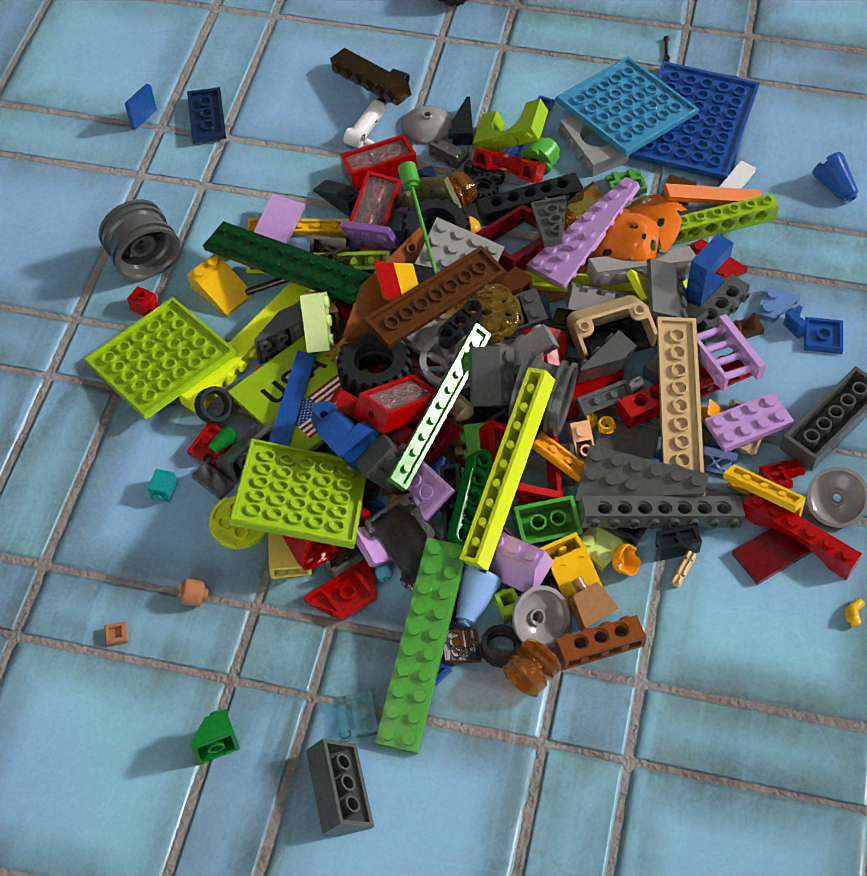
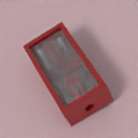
M404 134L339 154L342 171L351 187L355 190L362 187L368 170L396 177L399 176L398 166L407 161L414 162L418 170L416 152Z
M368 170L349 221L388 227L401 193V179Z
M411 374L361 392L354 413L363 420L370 422L377 430L384 434L420 420L436 390Z

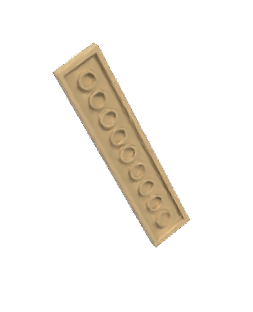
M657 317L662 463L704 473L696 318Z

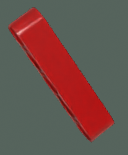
M337 388L330 402L334 403L338 410L354 423L358 424L365 421L354 413L358 398ZM404 425L384 433V435L395 441L399 447L403 442L407 444L414 430Z

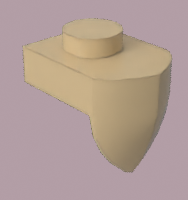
M459 393L449 412L456 417L455 421L461 422L473 416L474 407Z

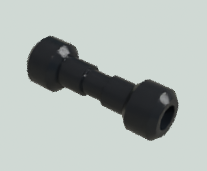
M470 160L466 161L463 171L465 174L478 175L481 173L483 176L484 173H487V176L490 174L492 178H496L498 185L504 182L505 173L503 171L486 170L472 165L473 161Z

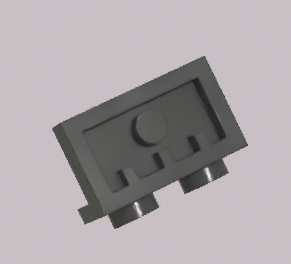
M442 138L437 143L432 141L429 143V155L455 169H458L469 157V152Z

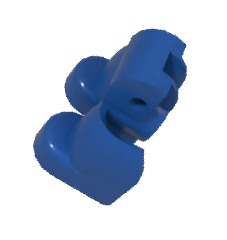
M330 401L318 402L311 408V422L320 438L331 448V454L341 457L351 468H356L355 462L379 437V431L368 421L355 424Z

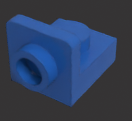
M801 305L787 310L783 325L798 339L804 335L807 326L805 320L800 317L803 308Z

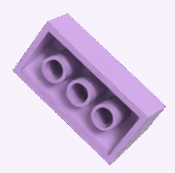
M502 532L488 571L497 575L502 580L501 583L524 592L542 583L554 561L545 550ZM479 570L480 572L486 573L485 570Z

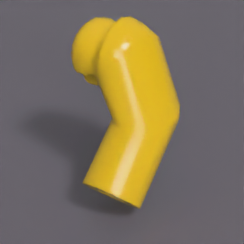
M859 597L849 604L844 611L846 621L852 627H857L861 624L858 611L865 606V602Z

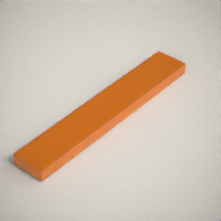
M667 183L663 187L667 200L677 202L725 205L762 196L760 190Z

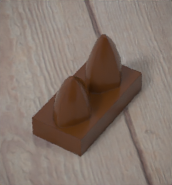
M752 313L748 318L733 322L745 339L764 333V327L757 313Z

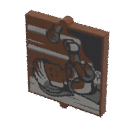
M477 629L448 630L443 650L444 663L481 662L479 649L481 644L478 642Z

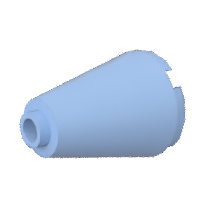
M464 566L459 585L456 610L458 623L466 627L477 623L494 594L501 586L502 581L497 575L486 571V573L480 572V568L473 566Z

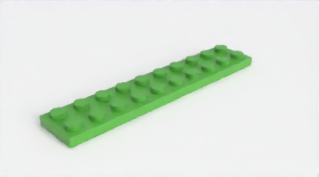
M427 538L375 739V744L416 754L419 753L465 565L459 559L464 545Z

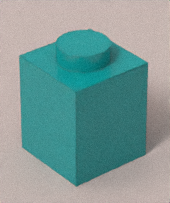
M155 469L147 488L151 499L157 502L164 501L170 503L178 483L175 473Z

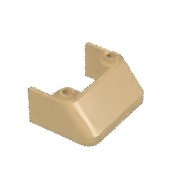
M627 295L571 312L567 317V327L581 362L585 359L588 360V352L583 338L591 336L595 326L628 316L635 321L642 322L651 347L655 346L658 331L648 306L637 297Z

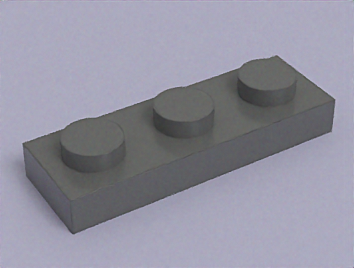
M627 379L580 396L574 401L583 418L618 404V400L624 396L632 395L633 392Z

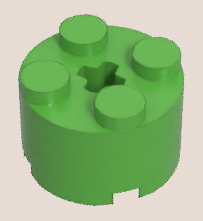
M540 136L538 141L530 142L525 146L520 157L546 164L544 175H546L559 160L560 148L553 139Z

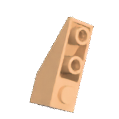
M589 420L570 423L566 426L569 442L574 444V455L584 463L589 445H594Z

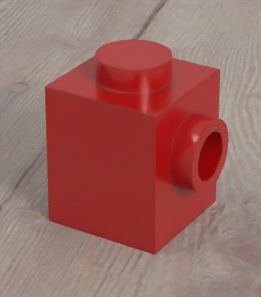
M139 286L127 298L130 310L146 316L159 305L155 293Z

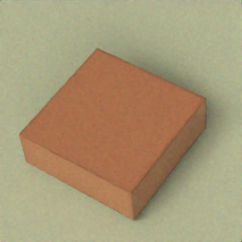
M125 621L104 625L107 647L128 643Z

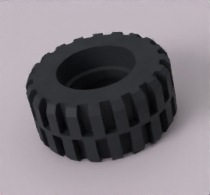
M434 198V200L424 199L423 202L418 201L426 230L432 228L437 217L465 230H471L469 216L456 203L453 202L452 204L449 200L444 199L443 201L439 200V198ZM415 204L410 206L403 215L401 245L421 227Z
M366 333L362 337H355L354 341H349L345 348L341 349L337 358V370L341 388L357 398L363 391L413 374L410 351L405 343L400 341L388 349L375 334ZM375 364L389 367L377 374L361 372L364 368Z

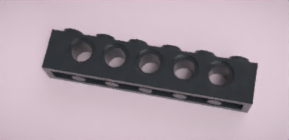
M575 172L477 199V213L483 226H487L520 205L531 208V202L543 200L544 197L555 198L566 195V203L582 199L583 186Z

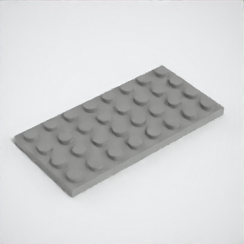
M438 217L428 235L437 273L480 246H483L497 262L504 249V246ZM424 243L415 264L432 267L426 243ZM487 287L401 342L405 343L408 350L420 355L423 347L431 339L438 336L439 327L470 300L478 301ZM457 344L451 349H448L450 354L455 353ZM440 346L431 351L444 359Z

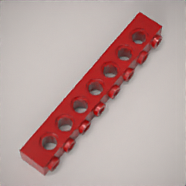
M736 360L722 365L721 368L724 372H728L745 365L742 361ZM703 365L699 366L700 398L720 390L718 385H715L713 378ZM746 373L741 376L729 379L727 386H730L741 380L749 378L753 375L750 373ZM659 382L647 389H641L635 394L624 396L618 400L616 413L628 429L660 415Z

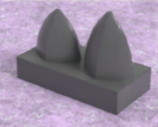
M207 462L200 464L198 469L192 474L195 481L220 500L235 487L232 481Z

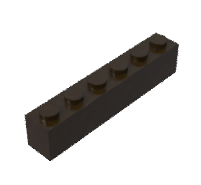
M343 48L330 58L332 70L336 74H340L345 79L353 81L356 85L362 86L367 91L373 92L389 103L391 102L398 106L412 95L408 81L346 48Z

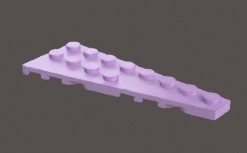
M625 177L564 230L563 244L544 248L526 264L527 269L562 289H567V284L571 278L576 277L579 267L584 266L588 255L595 251L606 236V230L609 226L612 227L614 225L617 215L622 214L625 204L630 202L640 189L639 183Z

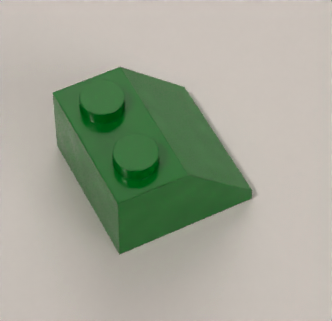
M226 709L213 711L209 716H206L194 736L190 746L198 765L240 749Z

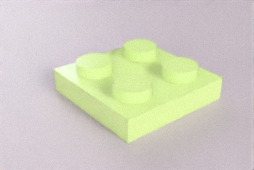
M589 528L580 536L592 563L601 571H604L612 564L611 557L614 549L623 543H628L602 528Z

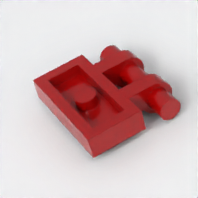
M208 422L187 449V453L202 462H205L208 457L212 458L209 465L215 468L217 466L215 461L221 454L228 451L233 443L215 454L208 445L213 441L221 428Z

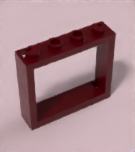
M520 205L475 234L490 241H495L523 222L537 229L538 227L532 209ZM541 237L512 255L502 251L498 263L506 271H510L515 266L520 270H524L527 268L526 264L544 249Z

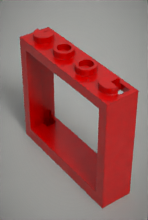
M488 420L479 429L480 449H486L492 456L489 475L496 458L495 437L503 438L508 425L494 420ZM546 434L558 443L557 436ZM546 459L548 489L519 483L513 500L535 503L564 497L561 470Z

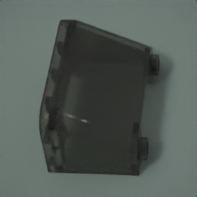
M407 493L364 523L366 524L365 529L371 537L375 536L381 540L402 571V578H400L402 585L412 591L415 587L427 538L443 541V537L431 519L426 521L423 518L411 493Z

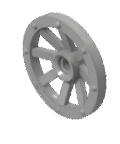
M438 336L431 339L423 347L419 358L420 370L423 377L430 384L437 388L439 387L466 336L458 342L454 354H450L448 349L441 348L444 359L431 352L439 346ZM427 358L441 366L428 367L426 363ZM445 372L442 378H438L433 374ZM468 376L462 389L470 387V376Z

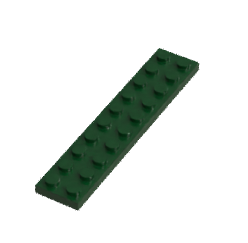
M225 221L219 225L203 244L205 251L317 292L327 291L328 296L354 305L358 298L357 294L360 286L372 275Z

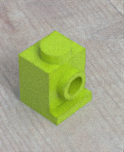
M513 587L501 589L494 594V604L502 618L503 624L512 622L513 608L518 599Z

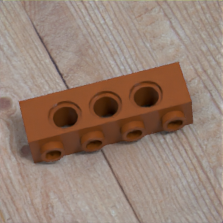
M637 615L631 617L624 616L618 621L611 623L607 621L594 628L587 627L574 634L566 633L556 639V651L563 669L567 670L643 647L646 635ZM616 633H622L624 636L619 637ZM595 639H602L605 642L599 643ZM579 644H580V645H583L584 648L579 649V648H576L575 645H579Z

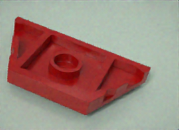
M366 559L305 595L303 600L306 604L344 621L377 600L373 567H370Z

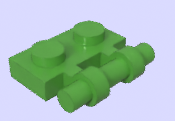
M628 169L627 172L621 173L612 172V174L605 176L606 182H609L610 190L627 177L639 183L640 189L635 195L647 193L648 188L643 175L641 176L640 169Z

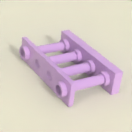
M726 314L719 316L717 327L697 333L698 360L722 392L726 391L729 379L750 373L756 380L763 378L766 368L765 362ZM716 335L724 338V341L706 347L701 342V340ZM727 347L732 348L735 352L718 359H714L711 355L712 352ZM736 360L742 361L745 365L728 372H724L721 368L722 365Z

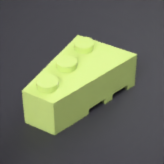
M327 291L300 295L307 353L331 350L332 346L335 345V341L330 328L332 326V318L329 315L330 302Z

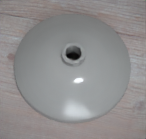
M431 105L420 106L411 110L403 120L405 135L410 140L420 144H429L431 141L437 143L441 138L446 139L449 136V129H452V117L442 108Z
M830 467L824 469L811 480L808 486L806 496L808 508L812 515L826 526L842 528L853 525L867 511V484L858 473L849 468ZM834 494L840 495V501H834Z
M539 585L527 589L519 596L512 613L513 628L519 640L532 649L546 650L556 646V639L567 633L570 624V610L566 599L559 591L549 586Z

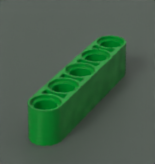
M486 449L474 452L466 460L447 534L448 542L465 544L485 489L492 463V456Z

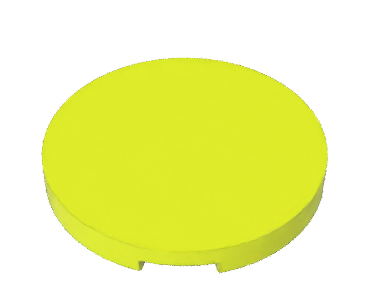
M236 496L225 497L213 507L209 515V528L213 538L222 546L231 549H244L258 543L267 532L229 525Z

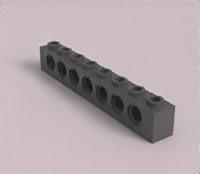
M731 274L700 306L707 309L709 315L696 325L697 333L717 327L719 316L726 314L729 317L731 313L734 314L738 310L739 305L742 302L745 303L749 298L750 293L748 291L750 285ZM707 339L701 340V342L705 345ZM658 351L643 367L642 377L652 384L659 382Z
M582 496L578 506L581 528L674 529L696 524L697 528L734 529L740 528L745 518L740 496Z

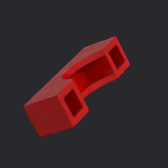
M488 147L475 148L472 162L474 166L508 172L516 175L518 179L532 183L543 180L546 164Z

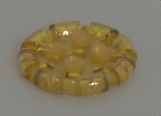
M485 283L484 289L478 292L475 291L473 296H477L475 300L482 304V311L485 309L492 311L488 316L482 315L479 325L491 334L486 345H493L504 341L506 336H511L520 323L521 306L517 297L513 296L512 291L498 283H495V285ZM468 297L467 300L463 301L462 303L454 307L455 310L454 312H452V315L455 314L465 303L472 300L471 297ZM502 326L504 329L499 332L498 329Z

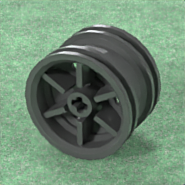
M136 199L118 205L105 216L98 230L100 243L108 255L111 256L113 265L118 273L130 281H145L167 271L174 264L180 253L181 244L178 236L172 227L167 224L160 208L152 201Z
M528 351L517 374L509 407L508 421L528 367L546 370L555 379V383L540 425H543L544 433L549 434L550 431H553V435L558 437L563 429L572 402L578 374V364L573 362L570 366L567 360H563L559 366L544 362L543 354L538 353L534 356V352Z

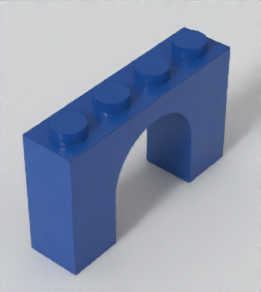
M717 234L693 258L685 294L687 302L700 307L726 280L715 272L731 256L734 244L732 241Z

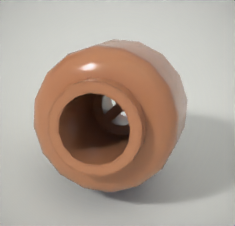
M186 578L179 584L177 598L180 599L182 605L199 607L202 601L207 600L209 589H205V583L202 580Z

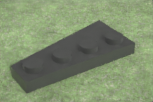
M566 195L531 202V209L544 248L563 244Z

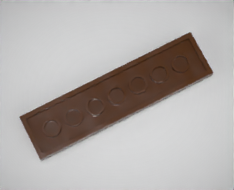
M480 246L364 318V323L389 349L503 277L506 270L483 246Z

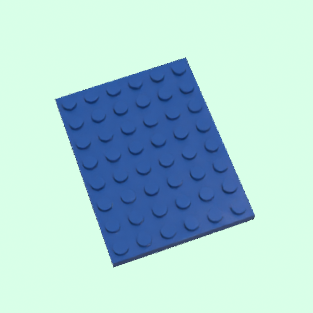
M662 61L656 77L699 108V112L697 115L629 155V158L725 180L729 176L760 82Z

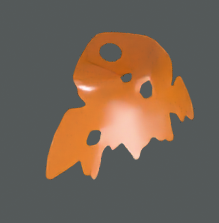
M664 194L646 195L625 207L630 210L629 213L643 214L656 223L660 218L665 219L663 226H658L659 240L664 253L669 250L678 235L682 223L678 212L688 211L677 201H668ZM646 198H652L651 201L641 204ZM628 223L627 225L630 228H634L639 224Z
M623 208L622 214H618L615 218L614 225L612 227L609 226L606 230V236L600 242L601 245L594 252H591L588 258L604 257L602 255L603 250L611 249L612 254L607 257L627 261L630 258L632 261L637 262L655 259L659 254L658 225L654 220L643 214L629 213V209ZM637 223L639 226L636 229H632L627 224ZM642 234H646L645 239L642 238ZM651 240H654L656 244L654 251L650 248ZM588 264L584 267L580 274H586Z

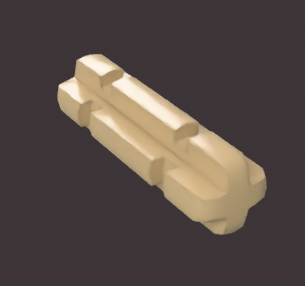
M686 551L684 558L671 578V585L677 588L682 585L683 580L692 567L691 565L696 560L695 553Z

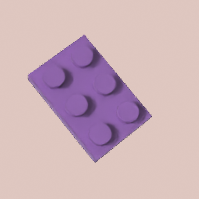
M342 220L340 224L341 229L356 248L365 247L371 250L378 249L395 252L401 246L390 227Z

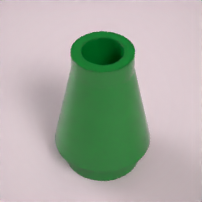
M227 425L225 428H221L208 446L217 454L220 450L236 442L235 439L238 436Z

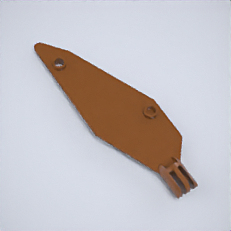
M421 227L385 262L415 264L425 243ZM376 271L360 286L357 294L358 298L354 302L342 338L326 354L328 358L339 347L340 349L345 348V345L349 341H354L355 337H362L366 333L374 334L364 323V318L389 303V301L383 300ZM340 351L332 358L331 361L333 363L337 361Z

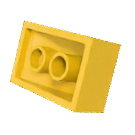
M216 254L210 256L187 274L191 289L225 316H229L254 296V294L246 295L245 290L248 288L246 284Z

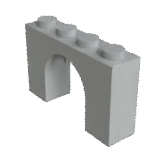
M570 116L560 120V128L558 129L560 137L564 138L569 149L573 150L576 158L582 162L584 169L592 177L628 163L629 155L625 157L610 144L601 147L586 144L582 139L595 132L576 117Z

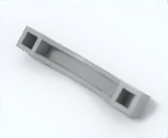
M690 246L672 248L670 252L655 260L676 264L679 271L682 270L684 275H688L691 261L696 255ZM607 256L589 258L586 274L594 287L630 282L626 275L630 269L648 278L647 261H623Z

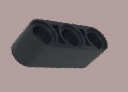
M468 301L439 327L437 333L438 343L441 348L451 349L468 334L472 325L481 322L482 304L479 301Z

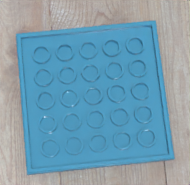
M629 56L555 98V102L625 157L697 115L699 112V108Z

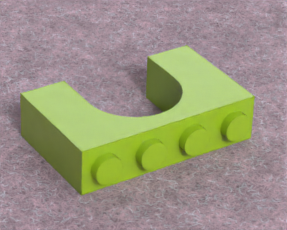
M541 99L526 102L520 119L506 130H503L505 122L497 110L482 114L473 144L476 148L488 147L502 150L538 141L548 110Z

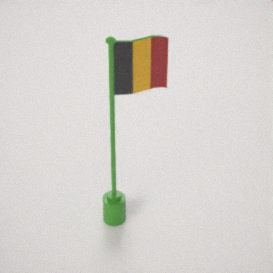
M411 161L400 164L398 172L403 189L412 192L432 267L410 263H388L374 259L383 300L389 302L437 273L415 192L421 182L416 164Z

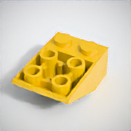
M576 532L540 548L545 550L554 561L548 572L555 581V589L566 599L569 609H571L568 598L577 593L571 581L582 576L587 586L595 582L602 586L588 551Z

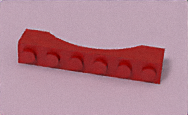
M750 493L743 502L745 519L757 526L772 528L796 539L810 549L829 570L847 580L856 568L862 553L794 512L753 493Z

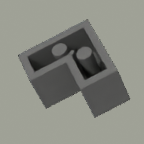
M381 434L355 463L366 478L391 492L396 486L390 483L387 478L402 451L395 441Z

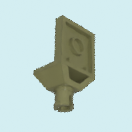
M448 176L420 178L421 184L415 190L418 201L423 202L424 199L434 200V198H439V200L443 201L444 199L449 200L452 204L454 202L459 208L462 207ZM406 190L403 194L399 195L398 204H400L401 208L414 206L415 203L411 191Z

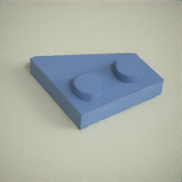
M766 286L756 313L761 320L774 323L793 304L799 303L800 295Z

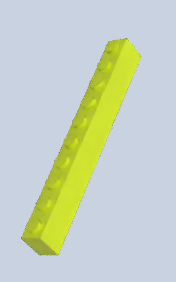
M290 282L228 343L236 350L237 355L180 395L181 404L196 413L194 403L200 391L212 386H219L225 389L257 358L254 339L279 311L294 304H297L301 311L300 295L305 294L306 291L314 290ZM217 394L206 396L204 401L205 409L218 397Z
M528 367L459 558L469 566L488 571L555 383V379L546 370Z

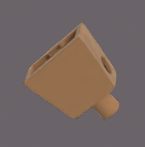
M582 576L571 581L577 593L570 596L568 601L580 630L587 628L619 609L598 582L587 586Z

